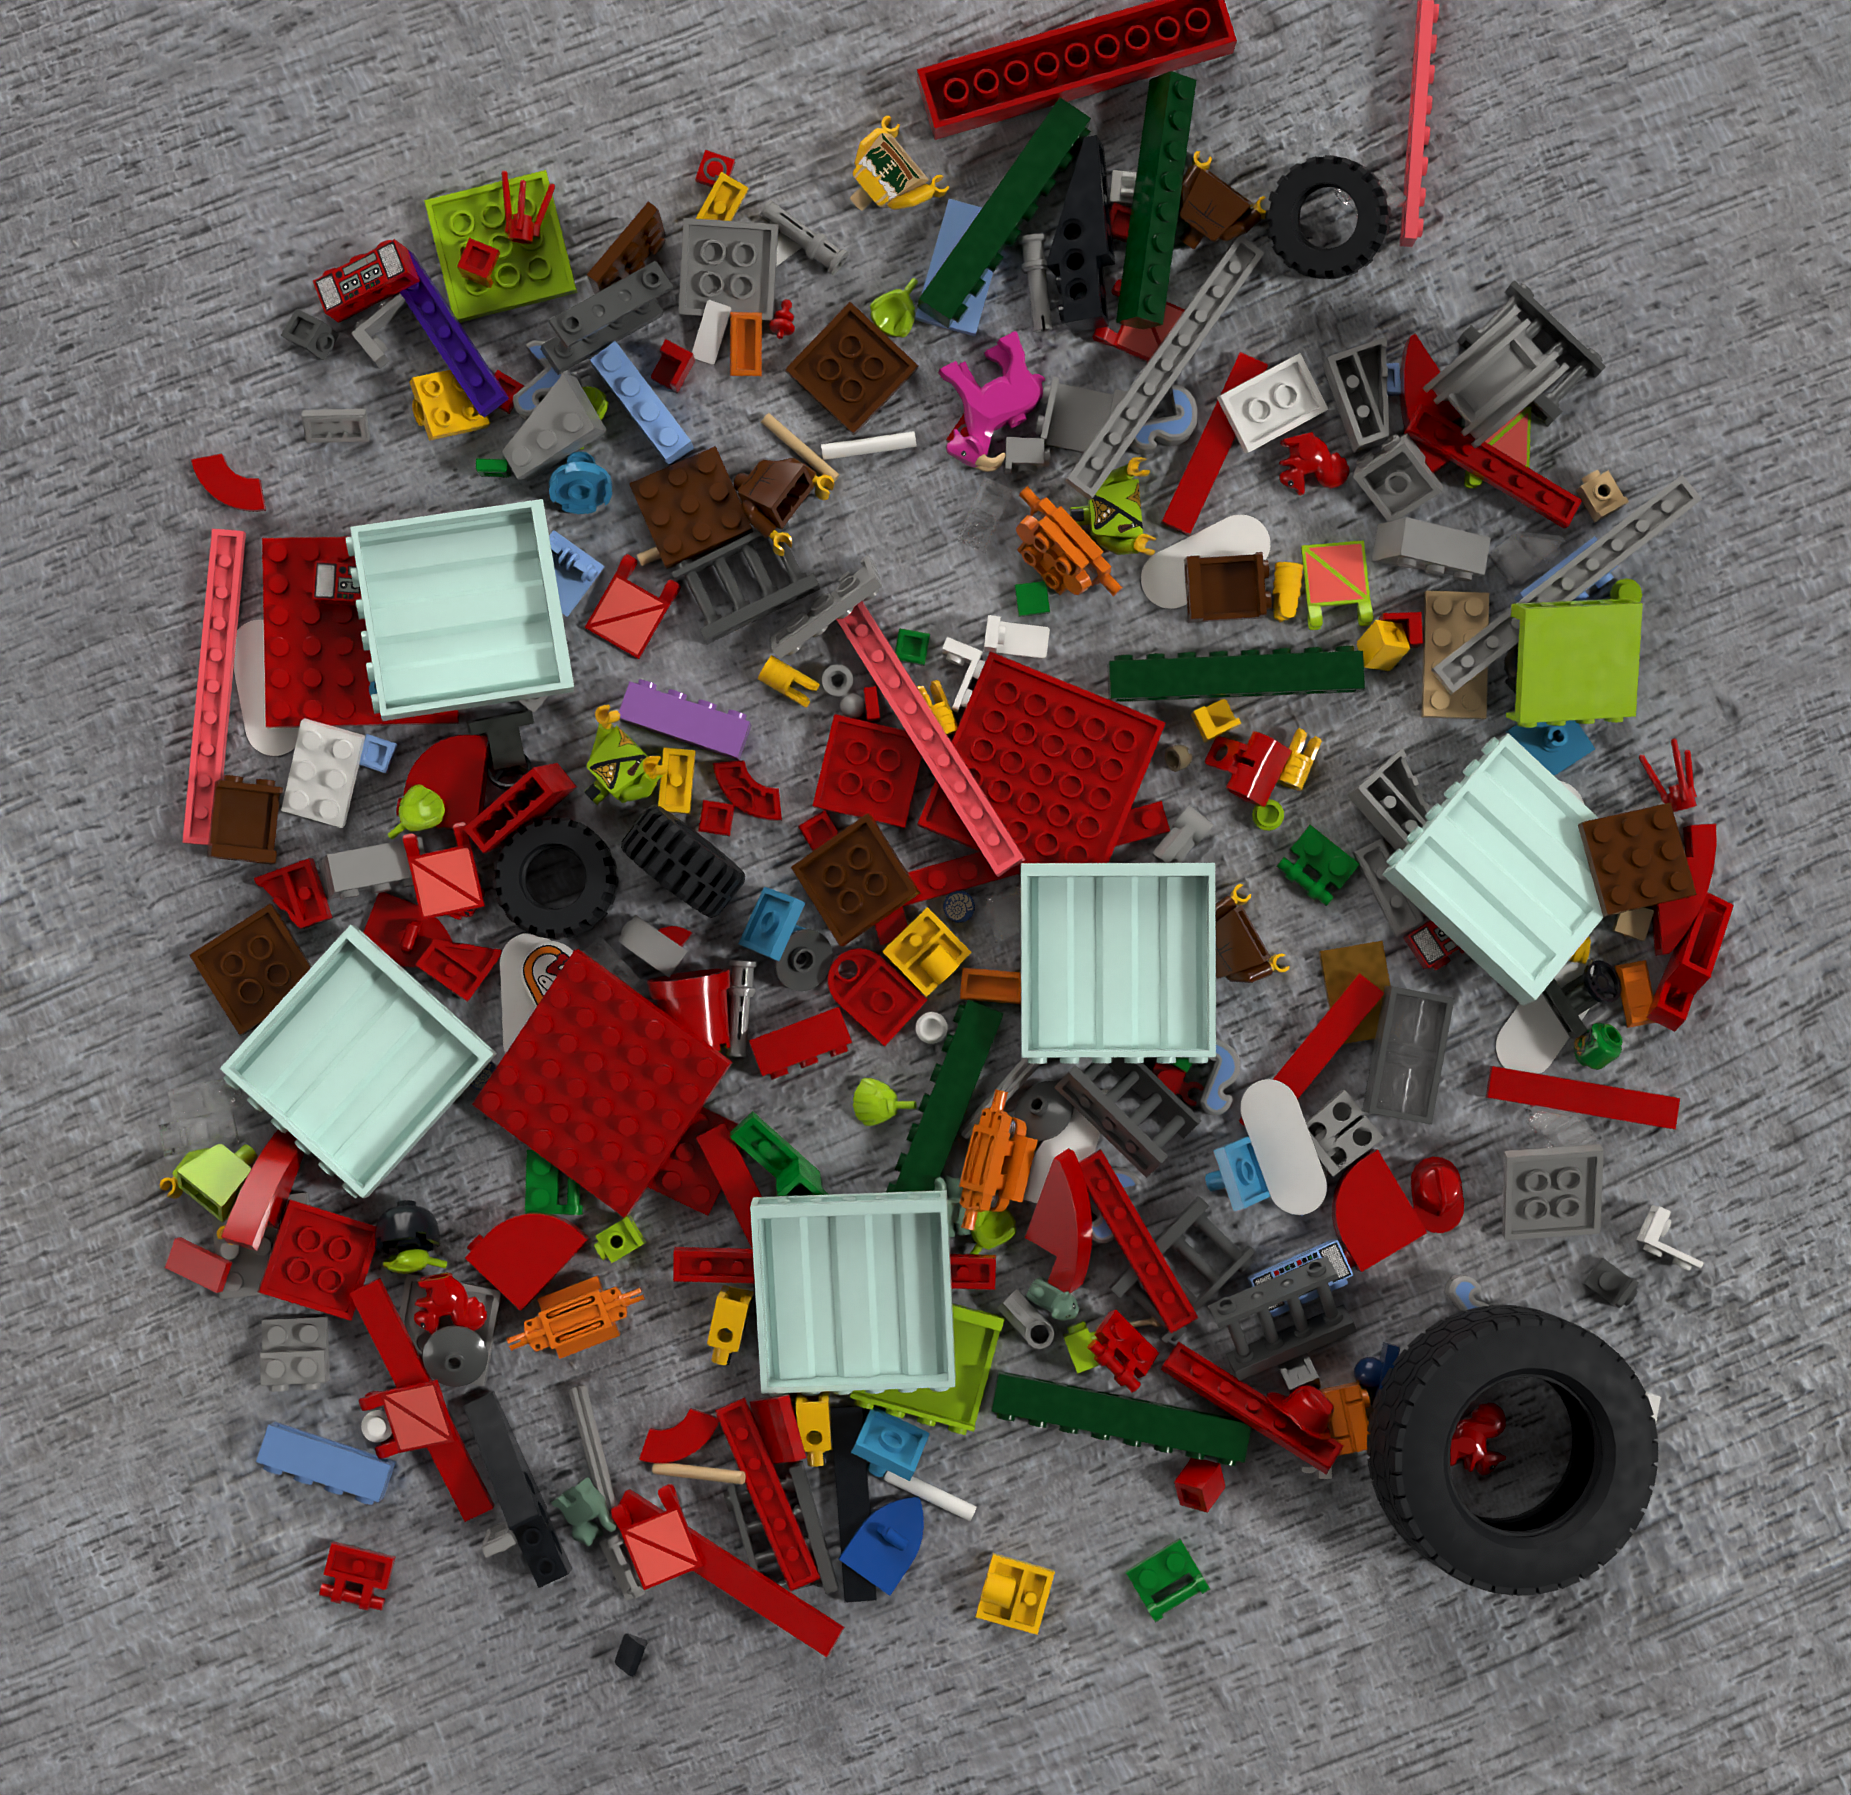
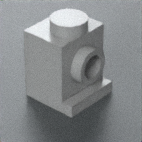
M1006 437L1004 475H1011V469H1017V472L1020 474H1035L1036 470L1049 467L1050 448H1044V439Z

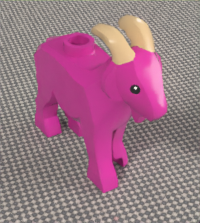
M1016 331L998 339L997 345L984 352L988 360L999 364L1002 369V377L990 381L982 388L975 381L965 361L960 364L954 361L938 371L944 381L952 384L963 402L965 423L969 434L968 437H963L957 429H954V439L946 445V451L963 464L984 472L997 470L1006 457L1005 453H1001L993 458L987 457L993 432L1008 424L1010 428H1014L1027 420L1026 415L1033 411L1043 397L1042 382H1045V378L1040 374H1031L1027 369L1025 352Z

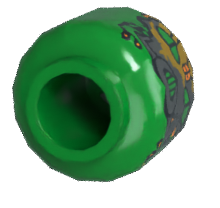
M1594 1023L1587 1028L1588 1031L1574 1040L1575 1058L1581 1065L1588 1066L1591 1069L1599 1070L1606 1067L1617 1059L1622 1052V1037L1618 1030L1610 1024Z

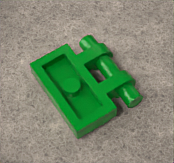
M1309 825L1289 849L1298 857V860L1293 864L1283 857L1276 867L1286 874L1284 877L1291 883L1295 881L1308 891L1307 895L1311 899H1318L1327 906L1334 896L1324 889L1326 885L1330 882L1339 890L1360 864L1312 825ZM1306 865L1321 875L1317 882L1302 871Z

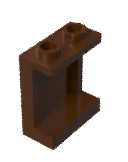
M1256 552L1253 555L1200 558L1199 555L1187 556L1184 559L1188 623L1261 619L1267 615V610H1271V592L1265 591V579L1269 578L1268 559L1263 560V552Z
M224 775V780L215 781L207 858L275 864L277 851L274 850L279 800L280 795L283 793V787H276V781L256 779V784L243 783L244 777Z

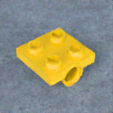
M451 370L412 377L409 381L414 395L412 403L414 418L419 426L425 427L429 441L486 429L490 425L488 415L484 418L478 413Z
M928 907L882 950L885 956L926 997L945 981L972 953Z
M992 1553L975 1617L1038 1635L1055 1570Z

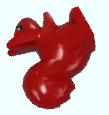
M1313 432L1280 441L1281 446L1289 448L1290 456L1280 461L1279 465L1290 467V469L1283 471L1279 475V480L1284 486L1295 490L1299 496L1305 494L1304 475L1309 473H1315L1318 482L1323 487L1329 489L1338 488L1347 481L1350 469L1345 457H1341L1337 452L1330 454L1324 441L1316 437Z
M446 1272L422 1276L420 1281H417L420 1288L426 1289L427 1296L418 1298L415 1302V1306L423 1307L424 1309L414 1314V1321L418 1326L429 1331L431 1335L439 1330V1317L446 1315L451 1316L454 1326H463L476 1331L484 1325L487 1319V1311L483 1302H479L477 1297L468 1298L465 1287L453 1278L452 1273Z
M1495 1403L1480 1404L1477 1409L1473 1410L1472 1418L1458 1422L1451 1442L1450 1466H1454L1457 1459L1462 1458L1464 1469L1468 1470V1472H1472L1475 1466L1479 1474L1487 1475L1495 1469L1499 1462L1506 1460L1505 1455L1487 1450L1486 1439L1499 1436L1506 1427V1417L1501 1407Z

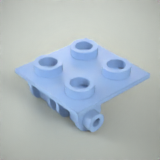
M553 530L549 535L561 611L563 615L568 617L605 566Z

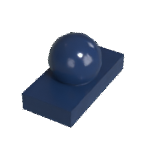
M1383 1342L1380 1360L1374 1357H1365L1357 1362L1354 1368L1356 1382L1364 1388L1373 1389L1371 1406H1373L1378 1389L1382 1390L1384 1387L1380 1384L1389 1368L1393 1369L1395 1367L1393 1362L1397 1359L1400 1348L1395 1344Z

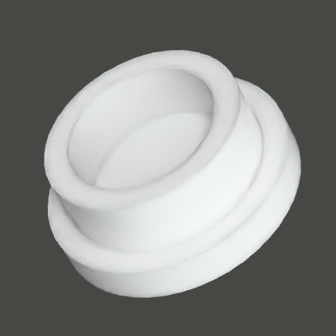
M925 1013L916 1023V1033L925 1043H938L946 1036L947 1022L938 1013Z
M373 1410L363 1418L361 1429L363 1435L368 1440L383 1442L392 1435L384 1410Z

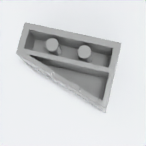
M1387 337L1329 356L1322 365L1354 454L1383 444L1389 436L1388 366L1386 365Z
M563 373L506 445L502 453L517 479L531 481L607 430L575 376Z
M1405 517L1377 525L1372 562L1425 570L1426 573L1434 575H1453L1455 580L1469 582L1472 581V577L1485 575L1491 538Z
M1403 748L1392 755L1347 795L1395 850L1399 848L1403 850L1409 842L1406 841L1407 836L1417 826L1422 828L1428 821L1425 815L1430 810L1428 803L1425 804L1420 793L1416 776L1412 775L1405 759L1407 756Z
M417 837L420 855L425 854L422 837ZM403 840L327 854L319 862L327 900L339 897L341 900L360 896L359 893L370 890L372 893L391 890L390 886L401 883L403 887L414 886Z

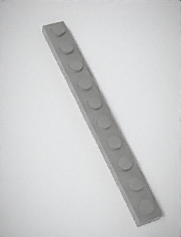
M1242 235L1234 239L1064 482L1088 500L1094 497L1264 255L1262 250Z
M1682 474L1517 603L1572 601L1696 505L1702 498ZM1511 608L1431 669L1450 695L1519 642L1520 620L1511 617Z

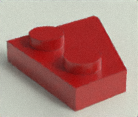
M313 858L299 861L254 878L255 883L259 887H263L273 898L272 901L289 914V918L299 929H305L333 919Z
M433 939L415 966L468 1002L500 958L502 950Z

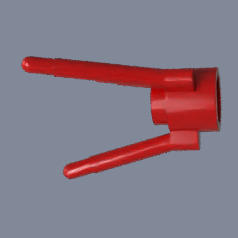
M502 171L506 219L505 233L508 234V240L511 242L532 244L533 237L540 236V227L551 201L555 185H549L536 220L533 223L532 216L524 214L526 181L521 180L517 214H514L512 219L507 171Z
M1674 738L1671 740V746L1679 784L1668 787L1670 793L1667 794L1646 757L1641 754L1639 760L1658 791L1662 802L1665 804L1671 802L1673 812L1697 806L1695 800L1697 795L1694 788L1691 752L1688 749L1684 752L1685 780L1678 742Z

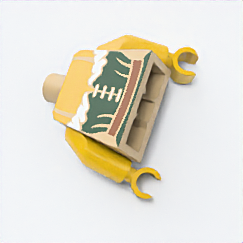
M890 116L883 117L881 128L874 129L860 141L854 162L856 168L853 170L852 175L861 187L850 199L861 211L873 201L881 208H891L893 210L914 207L931 199L933 196L943 197L949 189V186L944 189H938L935 186V183L943 179V176L940 174L933 177L930 185L926 184L929 179L895 139L899 134L900 124H897L893 129L886 127L891 122Z

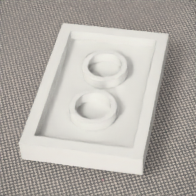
M1301 353L1217 397L1245 454L1328 410Z
M305 718L301 720L281 811L343 828L348 816L366 735Z

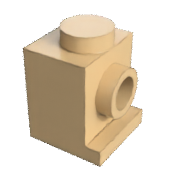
M1595 470L1583 477L1581 480L1584 484L1576 490L1594 523L1619 510L1629 502L1621 493L1609 470L1603 474H1600L1599 470ZM1599 487H1603L1607 494L1606 497L1598 493Z

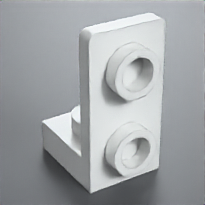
M988 615L983 652L989 653L991 651L997 654L1039 659L1046 658L1050 631L1048 627L1001 622L1000 616Z
M947 637L942 648V653L947 655L946 660L959 666H963L964 663L970 664L952 706V711L958 713L961 706L967 707L973 690L968 689L973 677L979 678L985 661L980 660L982 651Z
M1652 1205L1636 1239L1645 1244L1643 1250L1658 1257H1661L1663 1253L1674 1257L1673 1264L1688 1271L1691 1270L1692 1266L1702 1268L1704 1262L1658 1241L1660 1236L1664 1237L1669 1230L1671 1220L1668 1218L1671 1211Z

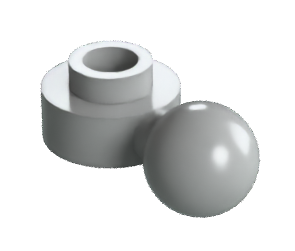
M839 664L828 667L822 675L824 690L832 696H840L842 700L840 709L845 717L859 718L863 715L866 705L861 696L851 692L853 686L851 671ZM834 675H841L844 682L841 686L836 687L831 683Z

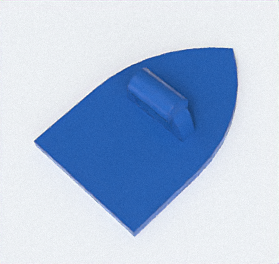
M920 1497L898 1499L877 1509L859 1527L838 1558L889 1596L911 1566L921 1545L924 1516Z

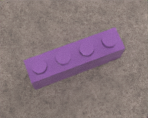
M639 679L638 684L629 681L619 710L620 721L740 761L752 726L750 721L746 720L747 715L729 709L727 714L717 711V705L699 699L698 704L687 701L686 694L669 689L668 694L657 691L656 684Z

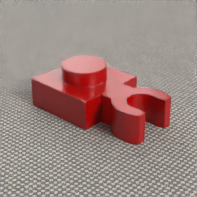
M1156 1060L1151 1072L1175 1095H1181L1184 1103L1196 1106L1197 1102L1188 1097V1091L1191 1088L1203 1091L1204 1086L1198 1082H1184L1185 1072L1168 1063H1157Z

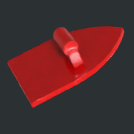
M385 892L378 893L363 931L395 962L405 967H416L415 964L433 939L453 942L450 934L439 919L435 917L421 920L418 905Z

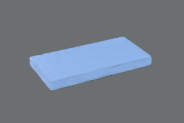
M953 199L948 200L922 293L982 207ZM988 270L983 280L986 281V284L976 298L972 295L965 304L969 308L959 323L953 321L950 327L947 328L919 308L917 309L915 320L976 336L993 272Z

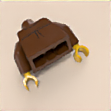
M1201 151L1194 153L1192 165L1189 166L1183 176L1179 204L1181 209L1179 216L1190 224L1180 237V240L1192 249H1196L1204 236L1216 242L1219 239L1229 241L1244 235L1261 219H1265L1266 210L1260 207V204L1266 198L1265 196L1260 197L1255 204L1209 171L1212 160L1211 156L1205 163L1198 161Z
M795 458L779 461H759L749 475L739 473L734 479V488L738 491L742 501V511L755 529L765 538L769 536L773 540V551L778 556H784L785 553L778 543L785 542L792 548V538L788 533H778L775 529H783L814 486H816L815 495L821 500H827L830 495L829 490L832 491L834 488V480L831 476L822 475L818 477L816 476V471Z
M1238 884L1231 891L1230 896H1225L1215 904L1216 978L1225 977L1230 982L1253 983L1271 976L1273 972H1286L1290 966L1280 969L1276 965L1277 959L1285 956V954L1269 955L1242 907L1251 898V894L1245 899L1239 898L1236 892L1244 885Z

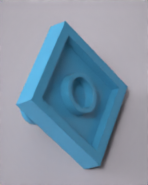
M1575 720L1566 721L1564 726L1547 725L1546 722H1537V726L1532 728L1515 725L1506 731L1553 776L1595 750V747Z
M764 886L738 944L780 961L791 934L797 930L806 929L796 925L805 902Z
M1249 1136L1213 1150L1220 1170L1206 1174V1185L1210 1191L1226 1188L1233 1211L1245 1209L1271 1197Z
M874 1406L873 1410L870 1409L851 1453L869 1461L868 1470L874 1476L883 1477L888 1470L910 1481L930 1433L898 1417L886 1414L885 1411Z

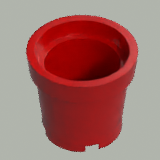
M730 969L694 970L671 974L670 977L664 975L647 980L650 997L656 1001L658 1008L717 1051H721L720 1044L725 1048L731 1047L727 1006V989L730 988Z

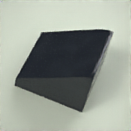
M629 1633L623 1636L615 1658V1664L627 1675L632 1677L636 1675L648 1644L647 1640Z

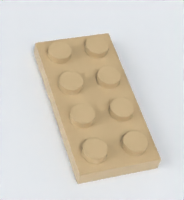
M1424 592L1421 717L1487 718L1488 666L1451 695L1431 669L1489 625V593Z

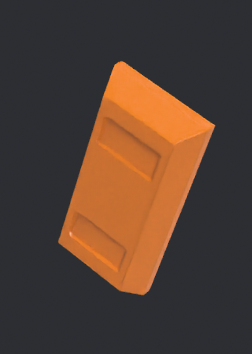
M730 312V376H762V312Z
M1642 960L1616 965L1615 970L1621 982L1620 995L1627 1028L1656 1023L1646 1018L1654 998L1647 961Z
M962 967L960 999L1021 1004V972Z

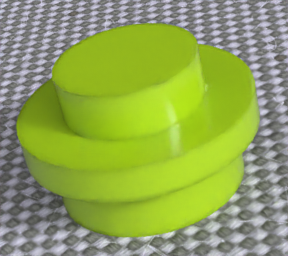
M1628 578L1621 579L1611 587L1610 599L1628 598L1640 602L1642 590L1636 581Z
M1268 799L1265 808L1255 805L1252 811V819L1259 829L1272 831L1282 824L1284 810L1277 801Z

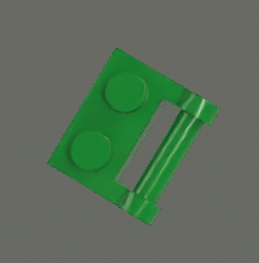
M528 1149L526 1158L525 1214L583 1215V1205H580V1185L568 1176L567 1205L558 1204L559 1169L534 1150Z
M1180 1538L1125 1571L1155 1623L1164 1618V1613L1197 1593L1201 1592L1204 1594L1210 1590ZM1190 1573L1194 1581L1158 1603L1154 1602L1151 1595Z

